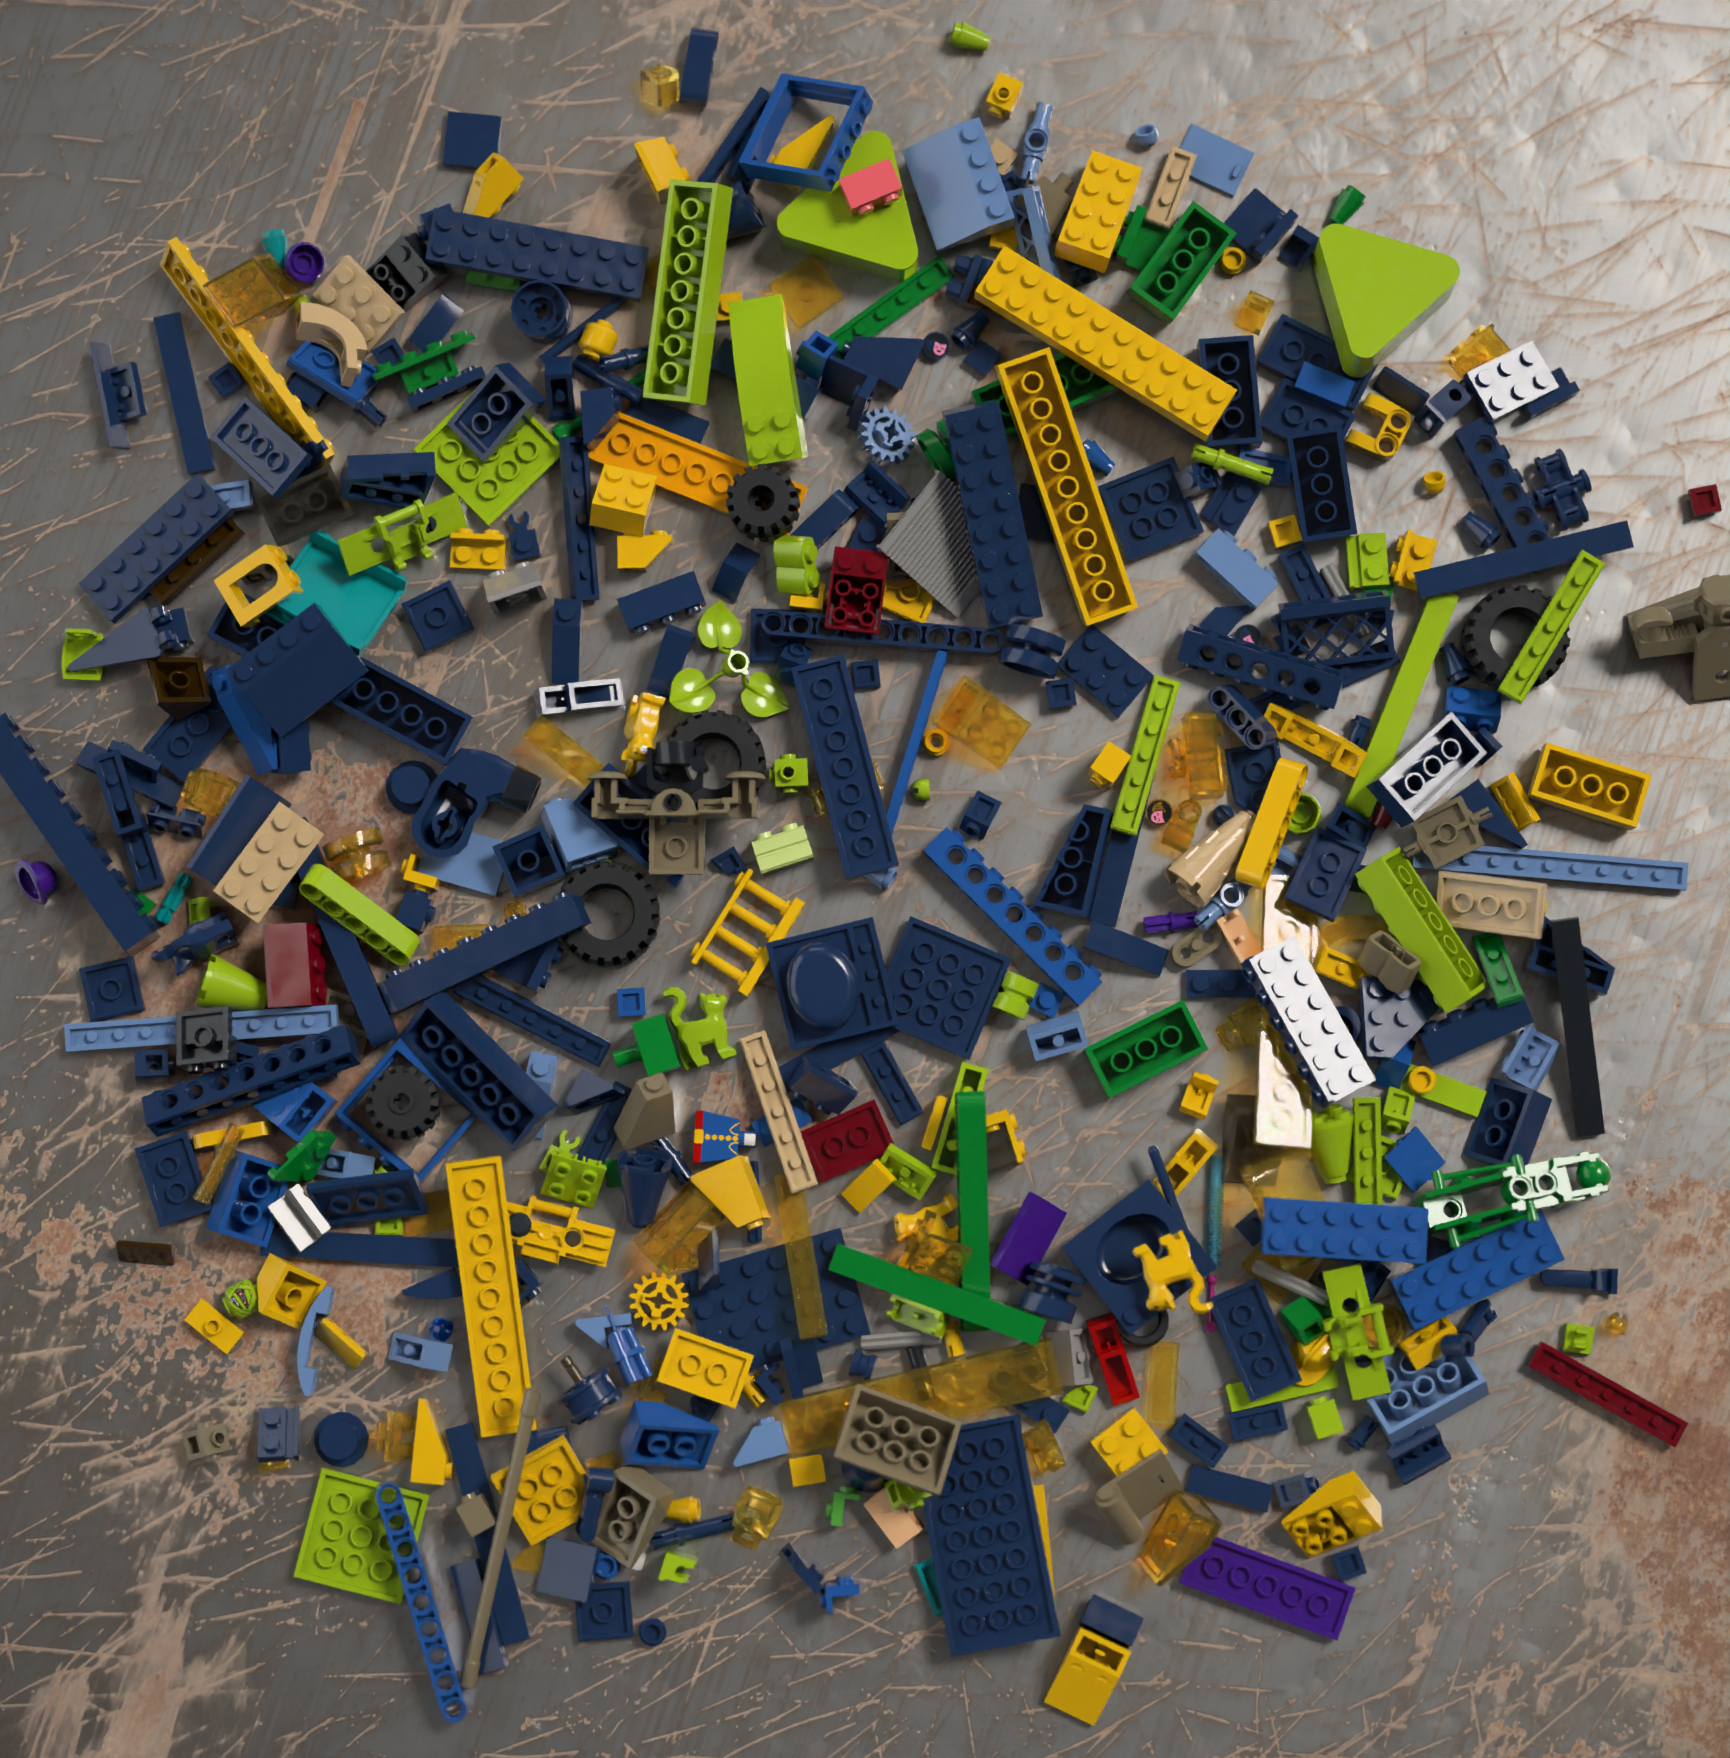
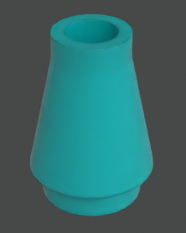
M284 229L262 232L263 239H261V242L269 259L271 270L283 269L284 256L287 253V235H284Z

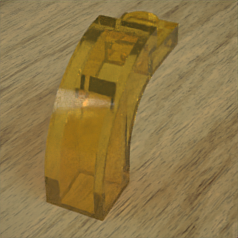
M1362 914L1341 915L1336 917L1334 923L1326 921L1316 927L1325 945L1331 949L1351 941L1367 942L1368 937L1379 930L1392 936L1387 924L1374 917Z

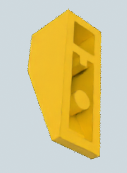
M829 115L783 147L778 156L773 154L769 163L811 170L836 125V117ZM777 183L798 194L801 188L799 186Z
M419 1398L410 1482L445 1485L447 1479L451 1480L453 1463H449V1455L428 1399Z

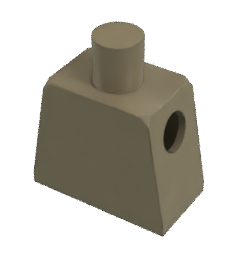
M1063 172L1060 173L1054 182L1042 176L1031 185L1039 184L1052 239L1070 209L1073 200L1066 192L1074 182ZM1021 194L1016 198V204L1018 208L1026 212L1024 196ZM1026 219L1025 223L1030 226L1029 220Z

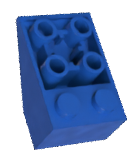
M310 1082L251 1103V1105L299 1143L310 1130H316L338 1101L316 1083Z

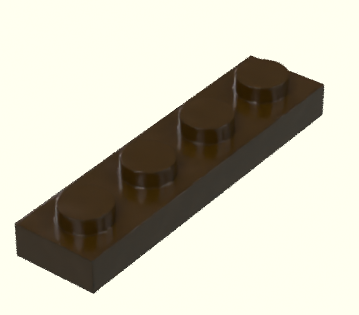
M229 517L150 592L166 607L245 533Z

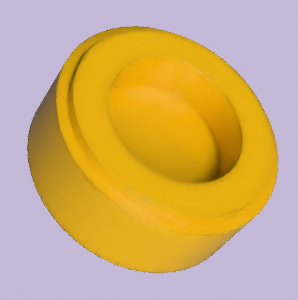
M1416 1067L1408 1075V1085L1415 1093H1428L1436 1085V1075L1429 1067Z

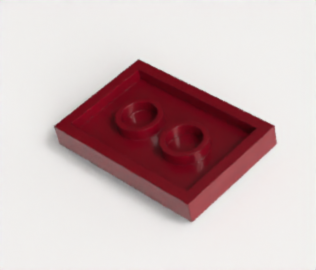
M875 1099L800 1131L806 1150L821 1183L882 1157L890 1143L895 1145Z

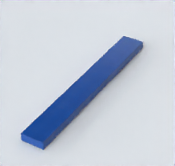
M939 649L937 650L886 814L891 836L893 835L948 658L947 652Z

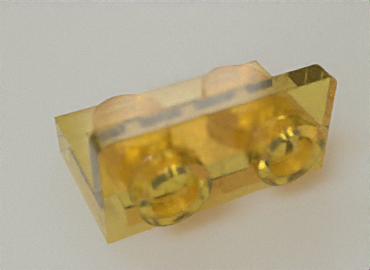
M1492 323L1486 328L1482 324L1470 335L1473 339L1465 345L1461 342L1450 352L1452 357L1448 364L1462 379L1466 372L1511 351L1494 331L1495 326Z

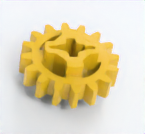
M652 1271L651 1279H648L645 1275L641 1276L643 1284L634 1283L633 1286L638 1290L637 1294L632 1293L629 1296L636 1300V1303L630 1305L631 1309L637 1308L638 1310L634 1318L642 1317L644 1319L642 1326L644 1327L649 1322L652 1323V1330H656L658 1324L662 1325L663 1330H667L668 1322H671L674 1326L678 1325L675 1318L677 1316L684 1318L685 1314L681 1309L689 1307V1304L683 1302V1298L689 1296V1293L681 1292L685 1285L684 1282L677 1285L675 1283L677 1276L673 1275L668 1279L667 1271H663L661 1277H657L656 1272ZM657 1282L654 1291L650 1294L643 1293L648 1285ZM668 1284L674 1288L678 1299L671 1298L667 1292ZM660 1292L663 1293V1298L671 1301L672 1304H663L658 1309L656 1308V1303L652 1302V1300H647V1297H657ZM641 1302L649 1305L652 1310L651 1317L644 1312ZM666 1309H676L671 1316L661 1319Z

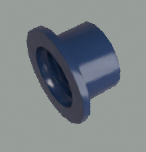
M411 760L399 764L391 771L387 778L386 792L389 801L394 808L402 813L415 815L437 774L432 767L424 762Z
M336 1412L330 1414L320 1421L315 1430L314 1445L316 1452L324 1462L332 1466L346 1467L355 1464L364 1456L368 1448L369 1434L367 1427L359 1417L352 1413Z

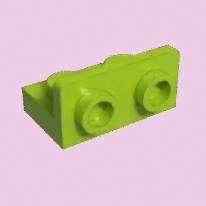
M890 1143L880 1160L896 1178L892 1183L918 1200L922 1199L938 1173Z

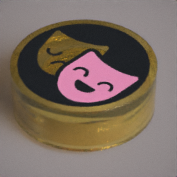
M1155 799L1146 807L1145 817L1152 826L1163 827L1172 819L1173 809L1166 800Z

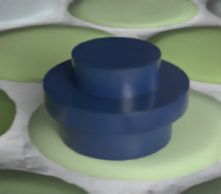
M649 1618L640 1625L639 1637L644 1644L657 1646L666 1638V1626L661 1620Z

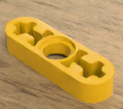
M268 1120L192 1135L194 1148L202 1149L264 1137L274 1133L272 1122Z

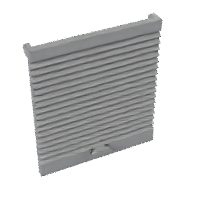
M936 470L934 477L876 548L885 553L952 615L958 618L978 593L979 586L978 581L975 579L976 572L958 487L941 471Z

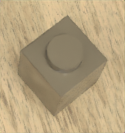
M472 1492L459 1499L462 1505L456 1507V1510L471 1538L496 1524L497 1519L483 1493L476 1496Z

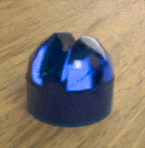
M440 1317L431 1321L430 1335L441 1342L446 1341L453 1331L452 1322Z

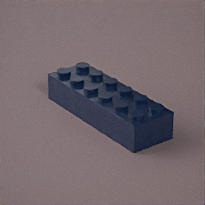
M445 991L427 999L399 1036L513 1152L530 1143L559 1107Z

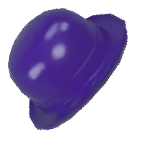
M24 859L18 861L15 867V877L22 892L33 902L40 905L46 904V896L57 885V876L54 869L44 861L32 863Z

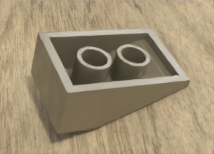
M628 1464L614 1470L613 1487L603 1498L596 1537L591 1542L629 1569L633 1568L667 1515L676 1491L638 1465Z

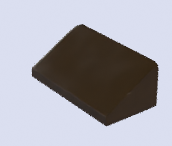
M116 1241L118 1258L121 1262L173 1266L175 1263L176 1246L174 1244Z

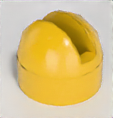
M1440 471L1426 473L1424 475L1425 489L1431 494L1441 493L1446 486L1445 474Z

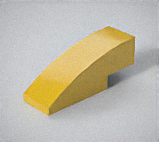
M1199 1128L1191 1134L1165 1166L1176 1197L1218 1147V1144ZM1156 1176L1152 1183L1165 1199L1160 1183Z

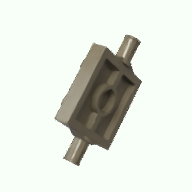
M1460 795L1423 813L1417 820L1412 822L1417 832L1418 841L1403 847V849L1407 852L1415 848V850L1406 853L1408 858L1423 851L1429 856L1434 868L1437 869L1486 845L1479 832L1478 823L1493 817L1490 812L1481 817L1482 814L1490 811L1488 806L1473 814L1467 808Z

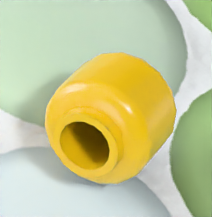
M598 319L597 323L590 322L585 325L579 340V347L583 350V356L598 362L600 356L613 353L618 341V335L612 330L613 325L611 323Z

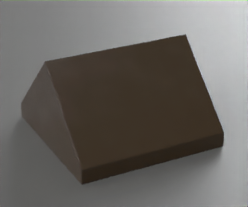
M161 657L147 660L157 705L178 721L211 704L212 701L201 657Z

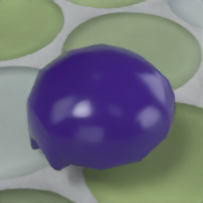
M309 242L297 243L291 246L284 256L285 271L292 280L299 283L316 281L324 270V256L318 247Z

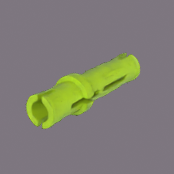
M1195 443L1192 450L1193 453L1190 456L1191 460L1211 465L1214 470L1218 471L1220 468L1259 481L1265 485L1269 484L1272 477L1270 474L1273 473V468L1225 453L1223 449L1215 450L1199 443Z

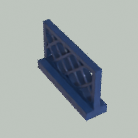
M1381 590L1278 604L1284 653L1290 654L1298 645L1308 653L1305 658L1306 660L1314 657L1316 660L1312 662L1325 666L1395 657L1390 610L1391 602L1388 591ZM1384 610L1385 620L1379 628H1376L1367 621L1373 612ZM1359 613H1366L1363 617L1359 615ZM1353 614L1360 621L1350 632L1339 623L1346 615ZM1339 616L1336 621L1333 618H1331ZM1320 618H1326L1333 623L1324 636L1312 627ZM1305 620H1311V622L1307 624ZM1298 621L1306 628L1295 639L1288 633L1287 623ZM1364 623L1375 631L1366 644L1355 636ZM1336 627L1348 635L1339 647L1327 639ZM1385 627L1387 635L1382 632ZM1309 630L1321 638L1312 650L1300 643ZM1380 635L1387 640L1388 651L1376 652L1369 646ZM1288 638H1289L1291 641H1293V644H1292L1290 647H1289V640H1288ZM1352 638L1363 647L1357 655L1349 656L1342 649ZM1324 642L1336 650L1329 659H1321L1315 654ZM1366 650H1368L1369 652H1371V653H1368V654H1364V652H1365ZM1340 653V654H1342L1344 657H1337V656H1338V654Z

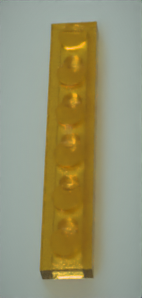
M774 1175L800 1340L828 1336L805 1191L792 1195L786 1175Z

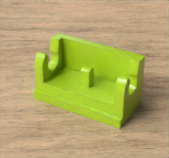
M892 1293L890 1301L894 1303L892 1311H887V1317L943 1339L951 1317L950 1314Z
M669 1549L666 1552L658 1580L664 1581L668 1579L678 1583L687 1582L690 1576L684 1573L685 1568L694 1569L698 1557Z

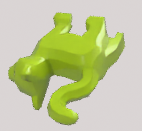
M669 987L663 991L662 996L664 998L674 997L676 1003L669 1012V1020L680 1042V1056L686 1070L710 1063L708 1056L702 1053V1046L709 1043L715 1045L722 1059L737 1055L735 1048L728 1045L727 1024L723 1016L724 1007L728 1003L725 994L700 993V1007L706 1017L696 1021L684 1022L680 1018L681 1013L686 1007L687 997L684 991L678 987Z

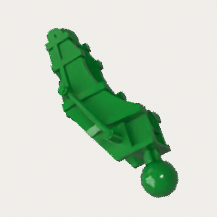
M1583 1152L1574 1156L1558 1157L1529 1165H1524L1522 1156L1516 1154L1510 1157L1511 1162L1492 1166L1477 1167L1446 1174L1435 1170L1431 1173L1435 1190L1423 1194L1414 1200L1413 1204L1414 1207L1429 1208L1427 1238L1434 1233L1446 1231L1450 1248L1458 1249L1463 1241L1495 1231V1229L1524 1219H1527L1530 1223L1537 1222L1539 1220L1537 1209L1546 1207L1556 1209L1569 1202L1579 1200L1585 1202L1594 1197L1602 1196L1603 1193L1609 1191L1608 1184L1611 1179V1170L1608 1164L1600 1159L1599 1153L1590 1154V1152ZM1577 1167L1576 1180L1580 1187L1583 1188L1582 1190L1572 1191L1566 1171L1567 1168ZM1498 1170L1493 1175L1478 1178L1475 1180H1471V1178L1467 1177L1472 1175H1478L1484 1172ZM1539 1179L1545 1182L1546 1191L1540 1188L1538 1184ZM1451 1180L1448 1186L1446 1187L1444 1181ZM1503 1184L1500 1194L1503 1201L1509 1205L1467 1216L1462 1198L1463 1195ZM1513 1184L1520 1188L1521 1196L1514 1193ZM1444 1206L1451 1210V1218L1444 1214ZM1501 1219L1499 1223L1479 1228L1480 1224Z

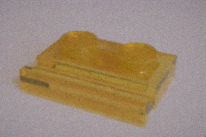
M449 1189L424 1193L429 1206L428 1214L404 1217L408 1237L454 1229Z

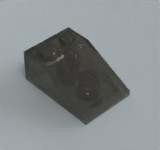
M1227 1094L1223 1118L1222 1183L1276 1185L1288 1109L1281 1097Z

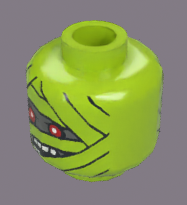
M243 1279L226 1288L225 1297L222 1300L231 1317L236 1316L238 1319L243 1320L259 1312L257 1283L254 1285L251 1280Z

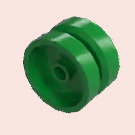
M942 418L936 422L939 436L927 428L916 435V439L933 470L941 471L954 483L956 477Z

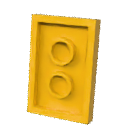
M675 1328L657 1381L736 1409L754 1355Z

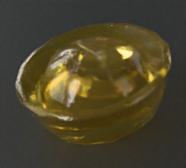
M1383 1304L1384 1310H1382L1387 1336L1390 1346H1393L1394 1349L1405 1338L1407 1323L1405 1316L1398 1308L1389 1304ZM1371 1314L1363 1315L1362 1319L1368 1344L1370 1347L1377 1346L1378 1342Z

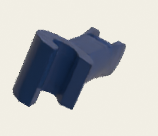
M1618 1268L1592 1269V1274H1590V1271L1546 1269L1541 1272L1540 1281L1547 1286L1590 1288L1591 1285V1291L1616 1295Z
M1489 1299L1481 1300L1476 1304L1470 1317L1460 1328L1458 1334H1447L1443 1337L1440 1345L1443 1355L1473 1357L1475 1342L1487 1326L1498 1316L1497 1312L1491 1309L1492 1304Z
M588 1467L587 1474L583 1475L585 1491L575 1526V1531L583 1542H591L596 1537L604 1498L601 1493H609L613 1487L614 1472L612 1469Z

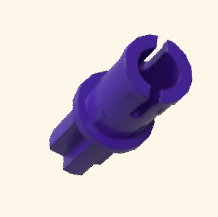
M1169 911L1167 915L1143 918V928L1145 933L1162 931L1174 933L1175 930L1198 928L1199 924H1196L1194 921V917L1198 914L1197 911L1176 914Z

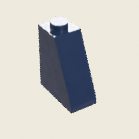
M855 336L851 341H845L839 355L843 356L842 359L878 376L879 383L899 392L902 390L925 341L915 338Z
M670 624L667 625L647 687L648 693L666 698L665 704L670 697L673 678L687 667L696 642L693 632Z

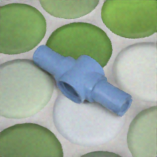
M1044 102L1036 103L1033 124L1029 125L1024 140L1022 155L1024 163L1019 181L1025 184L1028 175H1030L1028 184L1032 185L1036 182L1040 162H1043L1048 149L1050 134L1048 126L1054 107L1047 103L1045 112H1043ZM1033 139H1038L1043 143V146L1035 148L1029 142Z
M1232 879L1220 888L1210 900V904L1194 917L1195 923L1199 924L1205 919V922L1199 927L1204 931L1208 930L1220 916H1226L1230 911L1239 906L1248 895V890L1253 886ZM1224 892L1232 894L1233 903H1228L1225 900Z

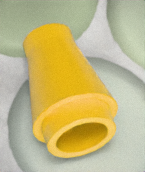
M688 1496L672 1500L665 1518L691 1524L693 1521H699L701 1515L699 1498Z

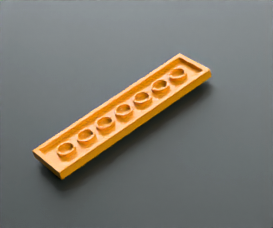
M620 412L618 423L595 450H589L588 452L589 460L601 465L608 464L656 475L657 487L729 515L726 506V499L729 497L727 494L728 486L734 485L733 478L737 473L742 476L746 473L744 468L749 467L747 462ZM751 466L752 470L758 469L757 466ZM792 481L800 499L799 512L809 487ZM762 501V506H760L762 510L767 509V501ZM785 530L781 533V535H790L791 531L788 533Z

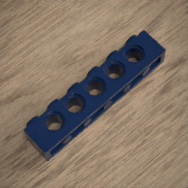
M1482 416L1455 430L1452 437L1511 547L1516 548L1528 545V539L1532 537L1537 538L1539 541L1551 539L1547 533L1549 527L1543 516L1539 517L1534 509L1536 503L1530 492L1526 493L1521 485L1523 478L1517 468L1513 469L1508 461L1510 454L1504 444L1500 445L1495 437L1497 430L1492 422L1489 423V421L1487 422L1485 416ZM1477 443H1486L1490 448V452L1488 454H1481L1477 450ZM1490 467H1499L1503 473L1502 477H1493L1489 471ZM1504 490H1511L1515 494V501H1506L1502 496V492ZM1524 514L1528 518V525H1519L1515 520V515ZM1544 570L1528 573L1527 576L1530 578Z
M1191 623L1185 630L1177 660L1182 661V664L1188 668L1198 669V667L1209 670L1211 675L1217 677H1224V675L1233 677L1239 684L1250 685L1252 683L1261 686V690L1268 693L1287 694V698L1293 701L1302 702L1306 700L1322 710L1335 708L1346 676L1344 671ZM1202 648H1212L1215 652V657H1206L1202 652ZM1228 656H1238L1241 660V665H1232L1228 660ZM1257 663L1264 664L1267 668V673H1258L1254 665ZM1284 671L1291 673L1294 681L1285 682L1282 680L1280 673ZM1306 681H1317L1320 689H1309Z

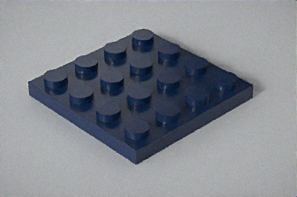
M910 916L887 971L899 1021L898 1025L890 1027L970 1060L1012 958Z

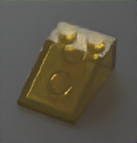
M1174 1488L1135 1559L1152 1581L1161 1587L1211 1546L1213 1540L1218 1536L1223 1523L1200 1497Z

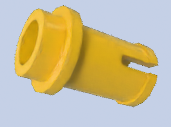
M957 1321L948 1322L944 1334L948 1358L965 1354L959 1332L961 1326H958Z
M748 1373L742 1392L754 1408L757 1409L769 1397L766 1396L754 1381L755 1376H750Z

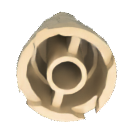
M1250 810L1247 812L1240 811L1215 831L1208 833L1195 846L1190 847L1169 864L1164 870V875L1172 886L1176 882L1179 887L1177 892L1184 899L1198 908H1202V906L1204 908L1220 889L1227 875L1239 862L1238 858L1244 851L1256 815Z

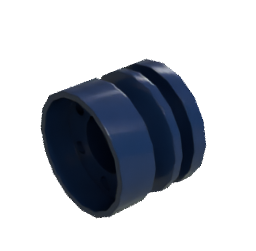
M544 280L529 281L519 287L512 297L510 307L512 319L519 330L533 342L541 344L554 343L563 338L570 330L574 317L572 305L560 288L553 283ZM547 309L550 314L549 317L541 318L538 315L539 312H545Z
M1031 1261L1029 1268L1041 1273L1039 1278L1026 1275V1279L1036 1284L1035 1290L1022 1289L1017 1307L1072 1324L1077 1307L1066 1300L1068 1295L1081 1297L1082 1292L1071 1289V1285L1075 1283L1084 1286L1086 1279L1077 1275L1073 1270L1056 1264Z

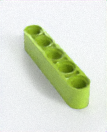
M321 864L311 866L299 887L301 894L392 963L399 966L408 965L420 944L419 937L329 868Z

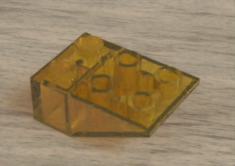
M271 253L255 256L203 285L210 299L217 305L225 316L226 321L234 329L284 315L301 296V293Z
M965 675L961 678L933 720V725L999 769H1002L1031 726V723Z

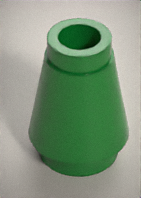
M1348 184L1345 189L1341 190L1329 219L1336 224L1343 225L1364 205L1363 200L1366 196Z

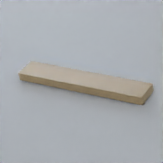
M763 1030L740 1038L739 1040L792 1195L819 1186L766 1031Z

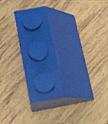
M232 1150L206 1229L267 1248L276 1222L267 1207L284 1196L289 1182L273 1180L267 1173L272 1167L278 1170L282 1165L244 1152Z

